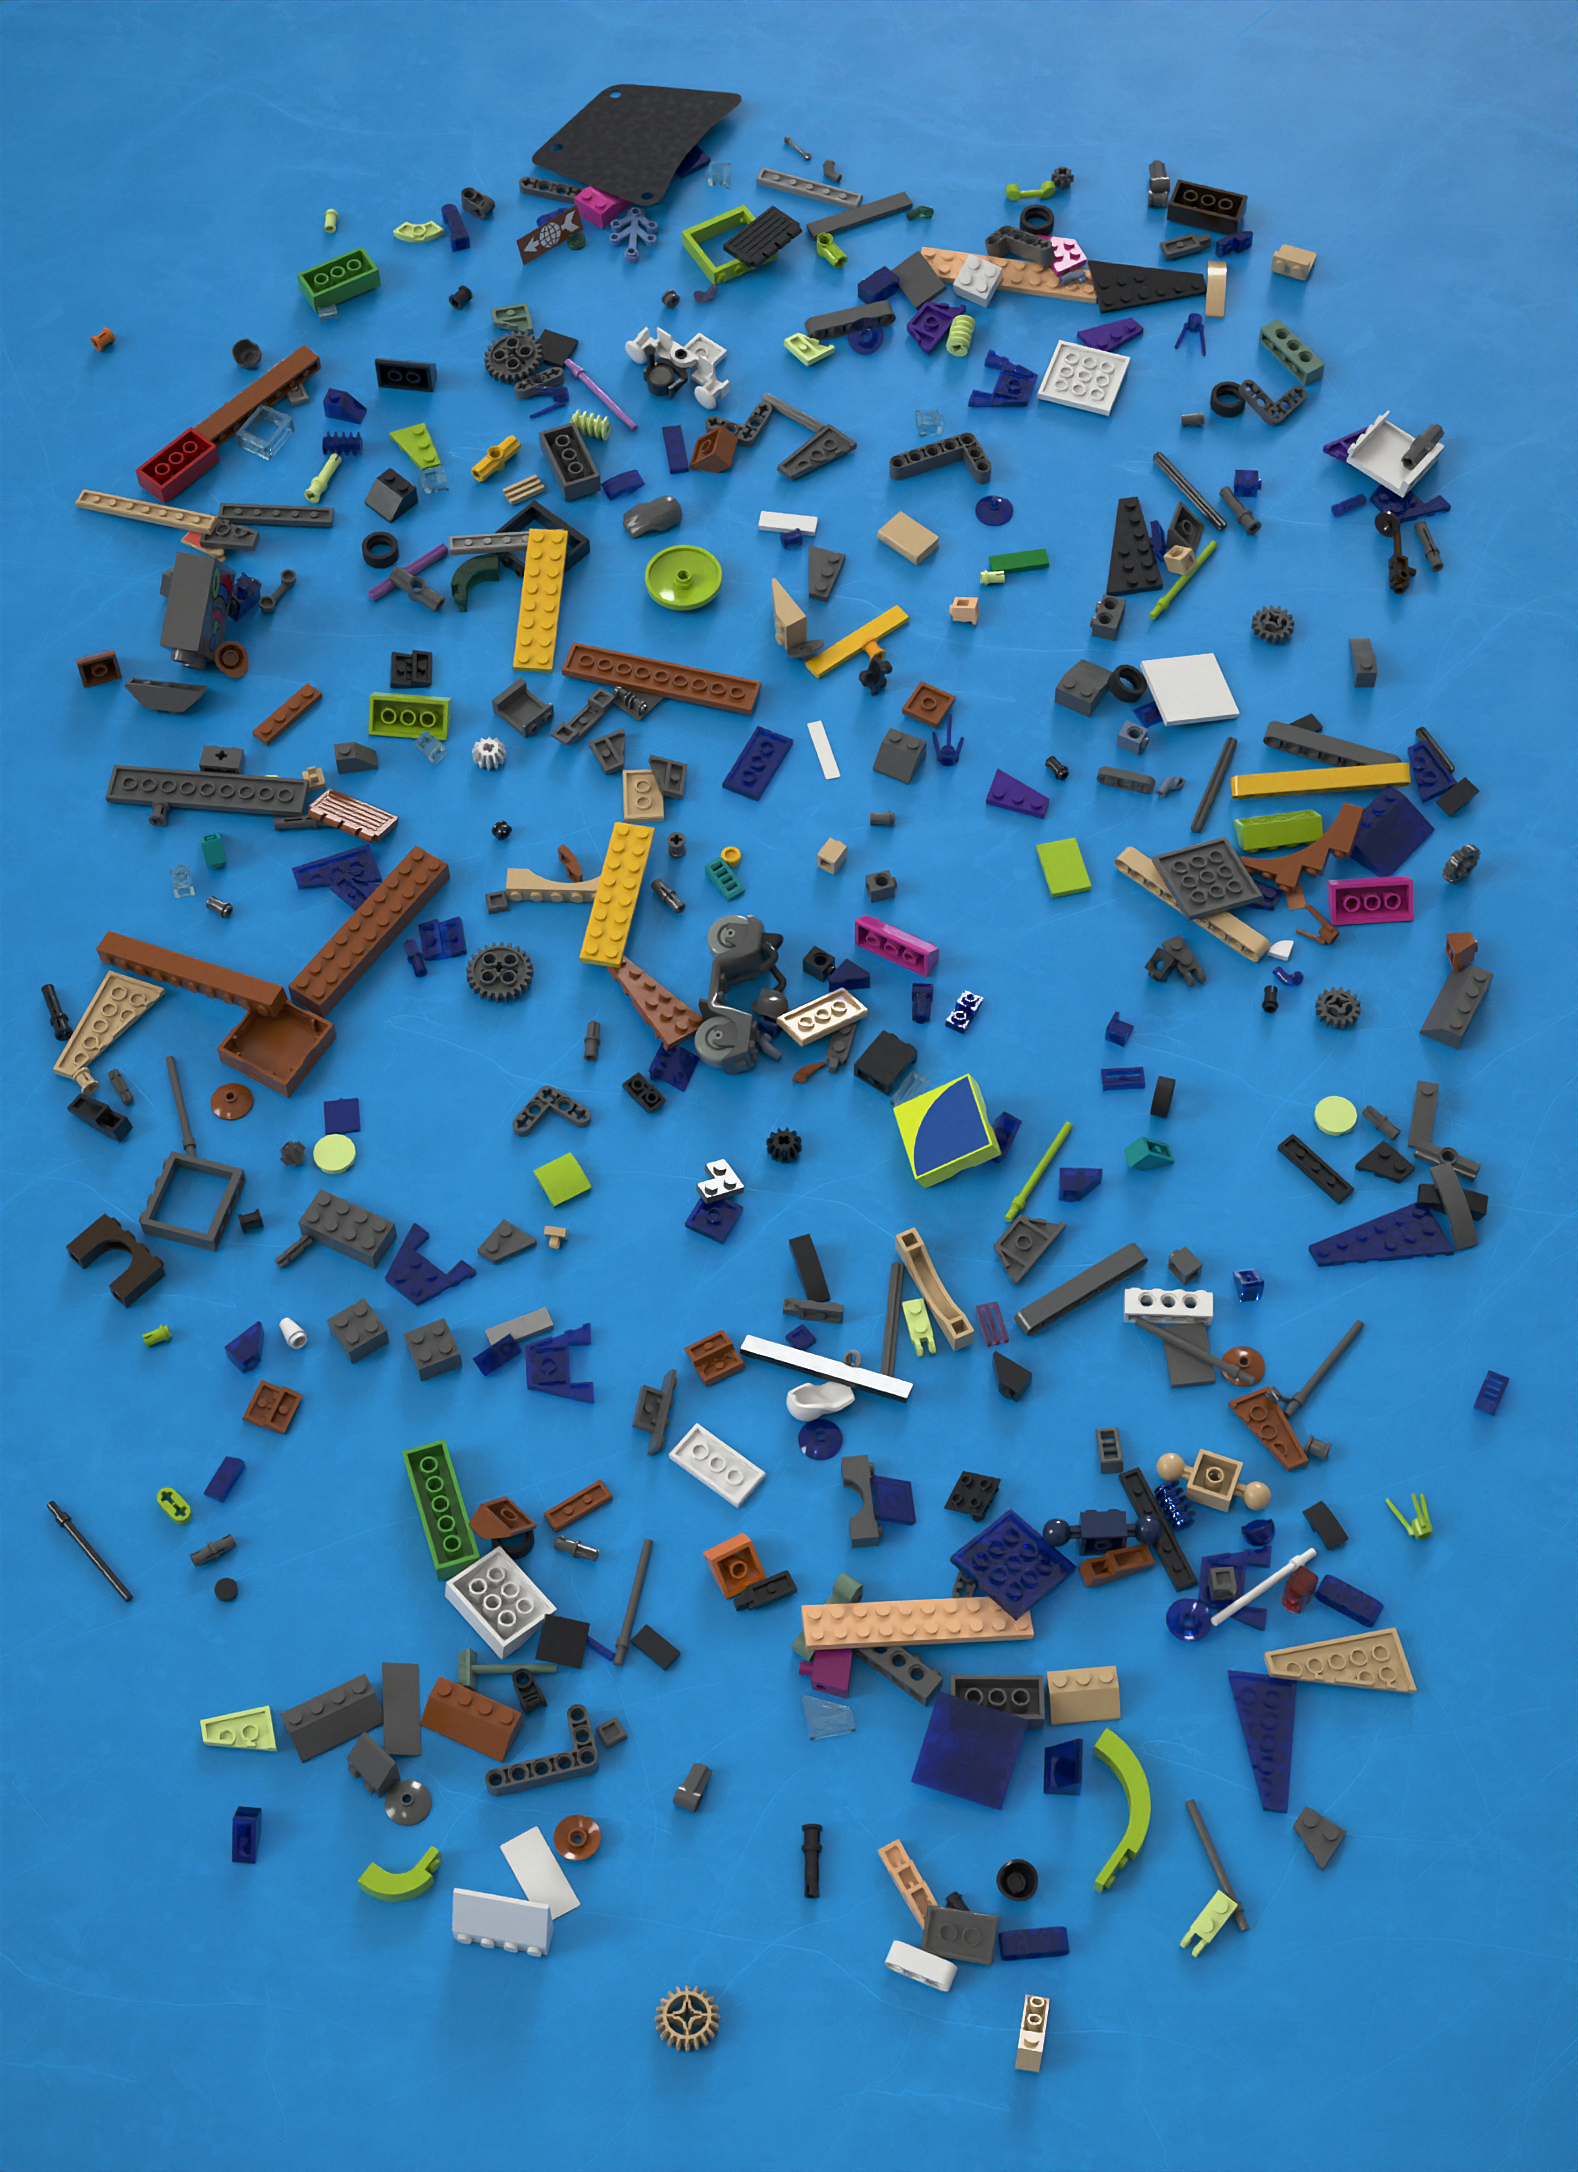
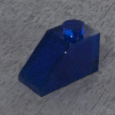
M329 388L323 400L325 417L361 424L367 412V409L345 391Z
M1059 1168L1058 1200L1065 1202L1082 1200L1101 1184L1102 1169Z
M260 1321L256 1322L224 1347L227 1357L243 1374L256 1368L261 1361L265 1333Z
M238 1807L232 1821V1862L256 1863L262 1830V1808Z

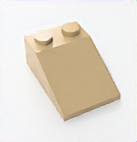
M773 578L772 606L776 630L775 638L778 644L783 645L788 651L792 647L807 641L806 615L776 578Z

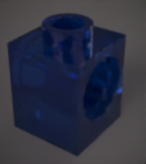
M1235 470L1234 495L1236 497L1256 498L1257 491L1261 490L1262 479L1258 478V471Z

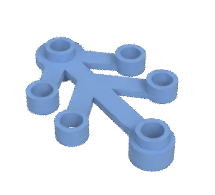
M639 207L630 208L627 211L626 217L611 222V230L613 232L621 231L622 227L631 222V226L619 234L612 233L609 236L610 244L618 245L620 241L630 235L629 248L624 252L625 261L629 264H635L639 261V252L636 249L637 235L646 242L647 246L652 247L656 245V236L653 234L648 235L638 224L641 223L645 226L649 233H656L658 231V224L655 221L646 219L644 210Z

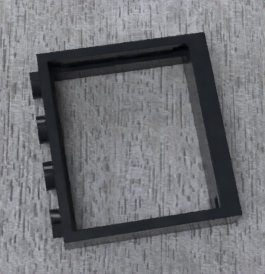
M535 500L495 532H520L534 520L548 530L564 529V531H568L567 544L574 549L566 554L564 574L590 553V541L588 538ZM488 553L491 557L501 561L506 568L513 570L518 577L524 578L525 564L511 553Z

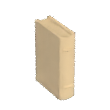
M902 511L897 513L877 533V538L915 565H919L939 547V537Z

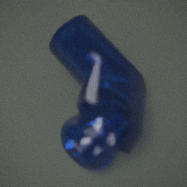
M1280 966L1276 967L1272 972L1284 985L1298 986L1304 979V975L1300 971L1294 972L1293 975L1287 974Z

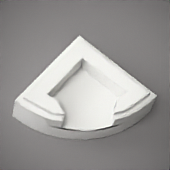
M1284 940L1275 943L1269 949L1268 956L1288 961L1294 941Z

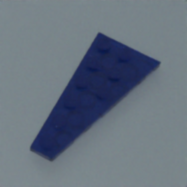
M1417 1202L1309 1245L1308 1248L1318 1267L1344 1265L1347 1262L1367 1263L1370 1260H1378V1262L1412 1259L1416 1256H1426L1427 1258L1439 1254L1450 1256L1454 1255L1455 1252L1430 1209L1417 1204Z
M1228 1670L1227 1675L1263 1811L1287 1814L1297 1680Z

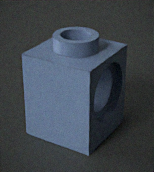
M1126 720L1118 734L1117 747L1139 755L1140 751L1146 749L1148 745V729Z

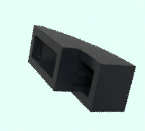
M81 1093L67 1107L69 1112L84 1123L119 1143L133 1128L126 1116L112 1111L109 1105Z
M1420 1184L1418 1187L1417 1204L1446 1214L1439 1191L1435 1189L1434 1184ZM1463 1189L1472 1219L1479 1221L1487 1213L1488 1196Z
M810 1234L789 1239V1249L807 1300L821 1303L829 1301V1291Z

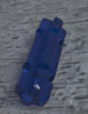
M1360 493L1355 497L1340 502V505L1339 503L1333 505L1331 512L1334 516H1338L1342 512L1345 513L1356 508L1357 505L1365 504L1367 499L1363 493Z

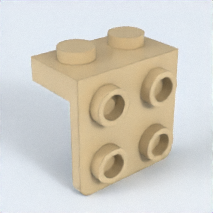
M1283 244L1280 251L1275 250L1273 254L1271 271L1306 281L1316 259V253Z

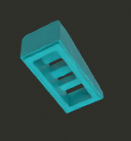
M718 857L705 865V875L728 901L745 892V888L722 857ZM732 886H735V888L731 891H727V889L731 888Z

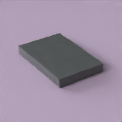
M919 250L889 271L917 311L925 302H931L947 290L944 283Z
M1204 1322L1161 1326V1329L1210 1354ZM1162 1339L1171 1389L1215 1384L1216 1379L1213 1365Z
M928 1904L921 1950L935 1956L992 1965L999 1916Z

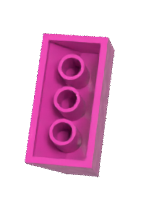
M1409 876L1327 880V902L1331 925L1413 921V880Z
M868 915L857 918L855 921V945L924 977H928L939 960V948L932 943L918 939L915 935L907 934L895 926H889L878 918H872Z

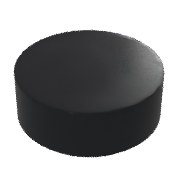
M223 1578L215 1585V1594L222 1602H230L238 1595L237 1584L231 1578Z

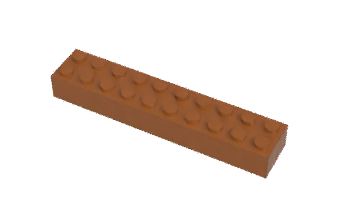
M415 846L288 985L291 1000L324 1019L450 879L448 864L420 847Z

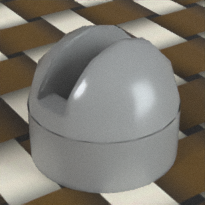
M849 1350L844 1356L845 1364L858 1367L862 1362V1356L857 1350ZM853 1353L856 1354L855 1363H852Z

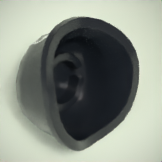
M1014 1859L1008 1861L999 1869L996 1883L999 1891L1006 1898L1021 1902L1030 1899L1035 1894L1038 1886V1875L1033 1865L1022 1859Z

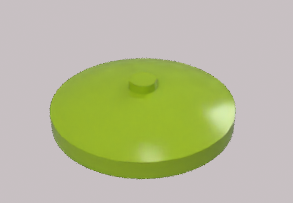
M677 545L660 551L649 561L645 570V585L649 595L658 604L673 610H692L708 604L716 597L722 585V570L718 560L710 552L697 546Z

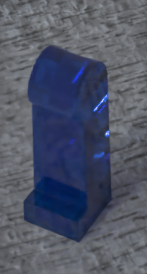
M453 204L444 205L441 209L442 219L448 225L451 232L450 244L452 251L456 252L470 248L469 235L457 207Z

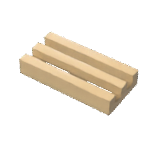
M535 474L502 490L506 499L513 506L544 492L545 486L541 484L540 479L538 480Z

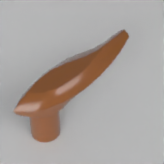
M818 1062L804 1066L794 1074L792 1082L804 1083L817 1070L826 1066V1063Z

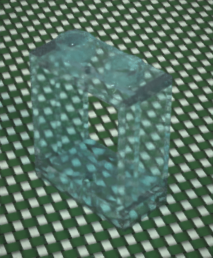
M261 404L236 433L238 446L270 460L295 431L293 419L287 414H282L272 407ZM264 419L280 426L268 441L252 434Z

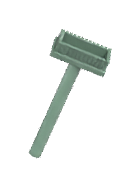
M466 1648V1650L458 1651V1684L472 1691H477V1674H514L520 1668L528 1669L531 1673H556V1664H477V1653L474 1650Z

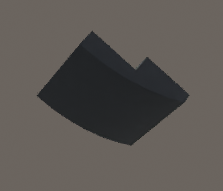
M413 650L412 654L392 652L390 688L410 689L431 686L432 652Z

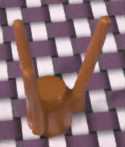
M1306 904L1305 908L1323 925L1318 932L1320 937L1297 929L1296 933L1318 941L1321 945H1324L1326 942L1331 945L1338 938L1340 932L1331 926L1311 905Z

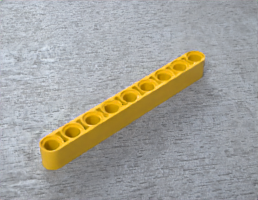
M1391 763L1239 775L1231 777L1230 782L1232 799H1251L1404 787L1411 785L1409 763Z

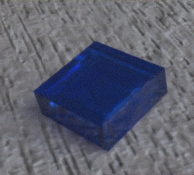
M804 1324L786 1335L788 1343L794 1349L805 1351L816 1343V1338Z

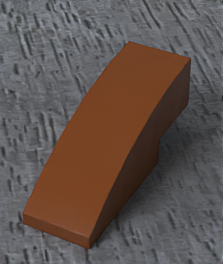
M1142 1544L1107 1551L1105 1556L1086 1559L1078 1569L1086 1587L1091 1588L1140 1572L1153 1566L1155 1562L1148 1546Z

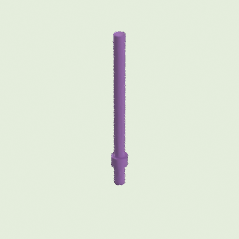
M569 358L565 360L564 364L577 379H580L633 432L637 430L638 426L585 374V371L580 366H577Z

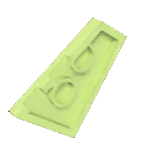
M269 1706L200 1720L204 1745L277 1752Z

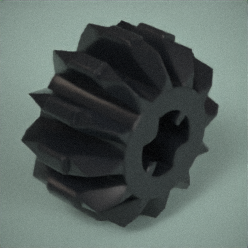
M778 1127L777 1133L771 1132L770 1138L766 1140L767 1153L771 1155L773 1161L779 1158L780 1164L783 1160H787L790 1163L791 1158L797 1159L798 1153L802 1151L800 1136H797L795 1130L789 1132L788 1127L785 1131Z

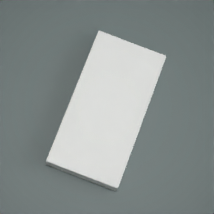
M698 1423L669 1453V1458L736 1508L742 1505L766 1477L764 1471Z

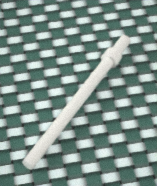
M1310 1548L1302 1555L1293 1557L1285 1567L1212 1617L1211 1622L1213 1625H1219L1294 1571L1298 1572L1305 1567V1563L1317 1555L1316 1551Z

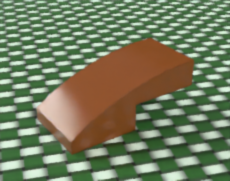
M561 845L558 848L559 860L566 866L567 877L574 883L583 882L582 871L576 857L567 846Z

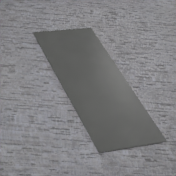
M382 1662L384 1751L387 1754L421 1755L418 1664Z

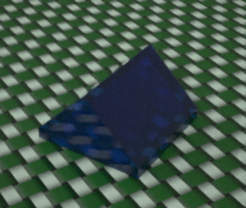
M1078 1738L1045 1748V1794L1080 1796L1083 1739Z

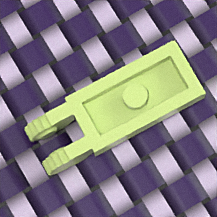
M923 1298L902 1302V1310L917 1356H923V1348L920 1342L925 1341L928 1343L930 1353H936L934 1336Z
M1218 1890L1191 1925V1930L1182 1939L1180 1946L1183 1948L1188 1946L1192 1938L1197 1934L1202 1938L1192 1952V1955L1197 1957L1205 1946L1211 1943L1236 1910L1238 1904Z

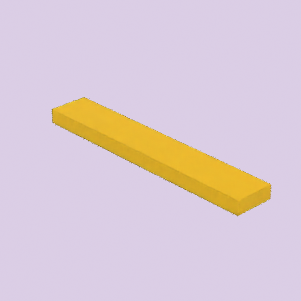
M896 605L807 661L806 667L819 679L863 651L861 646L865 640L871 637H875L877 641L907 623L909 616Z

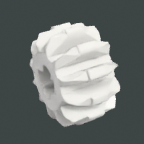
M489 736L487 740L481 738L480 742H475L472 755L474 756L475 764H479L481 769L487 767L488 770L491 767L497 769L498 764H503L504 758H506V750L503 742H499L498 738L492 740Z

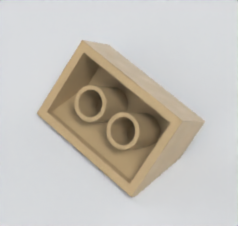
M1116 1666L1046 1673L1045 1684L1051 1726L1120 1720V1697Z

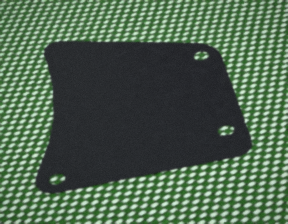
M636 84L614 85L600 92L532 156V162L535 165L640 206H650L663 198L676 169L687 153L711 127L740 104L742 97L736 93ZM615 90L621 92V95L616 98L609 95L610 92ZM556 144L563 145L561 151L556 152L551 148ZM649 192L653 194V197L649 200H644L641 198V195Z

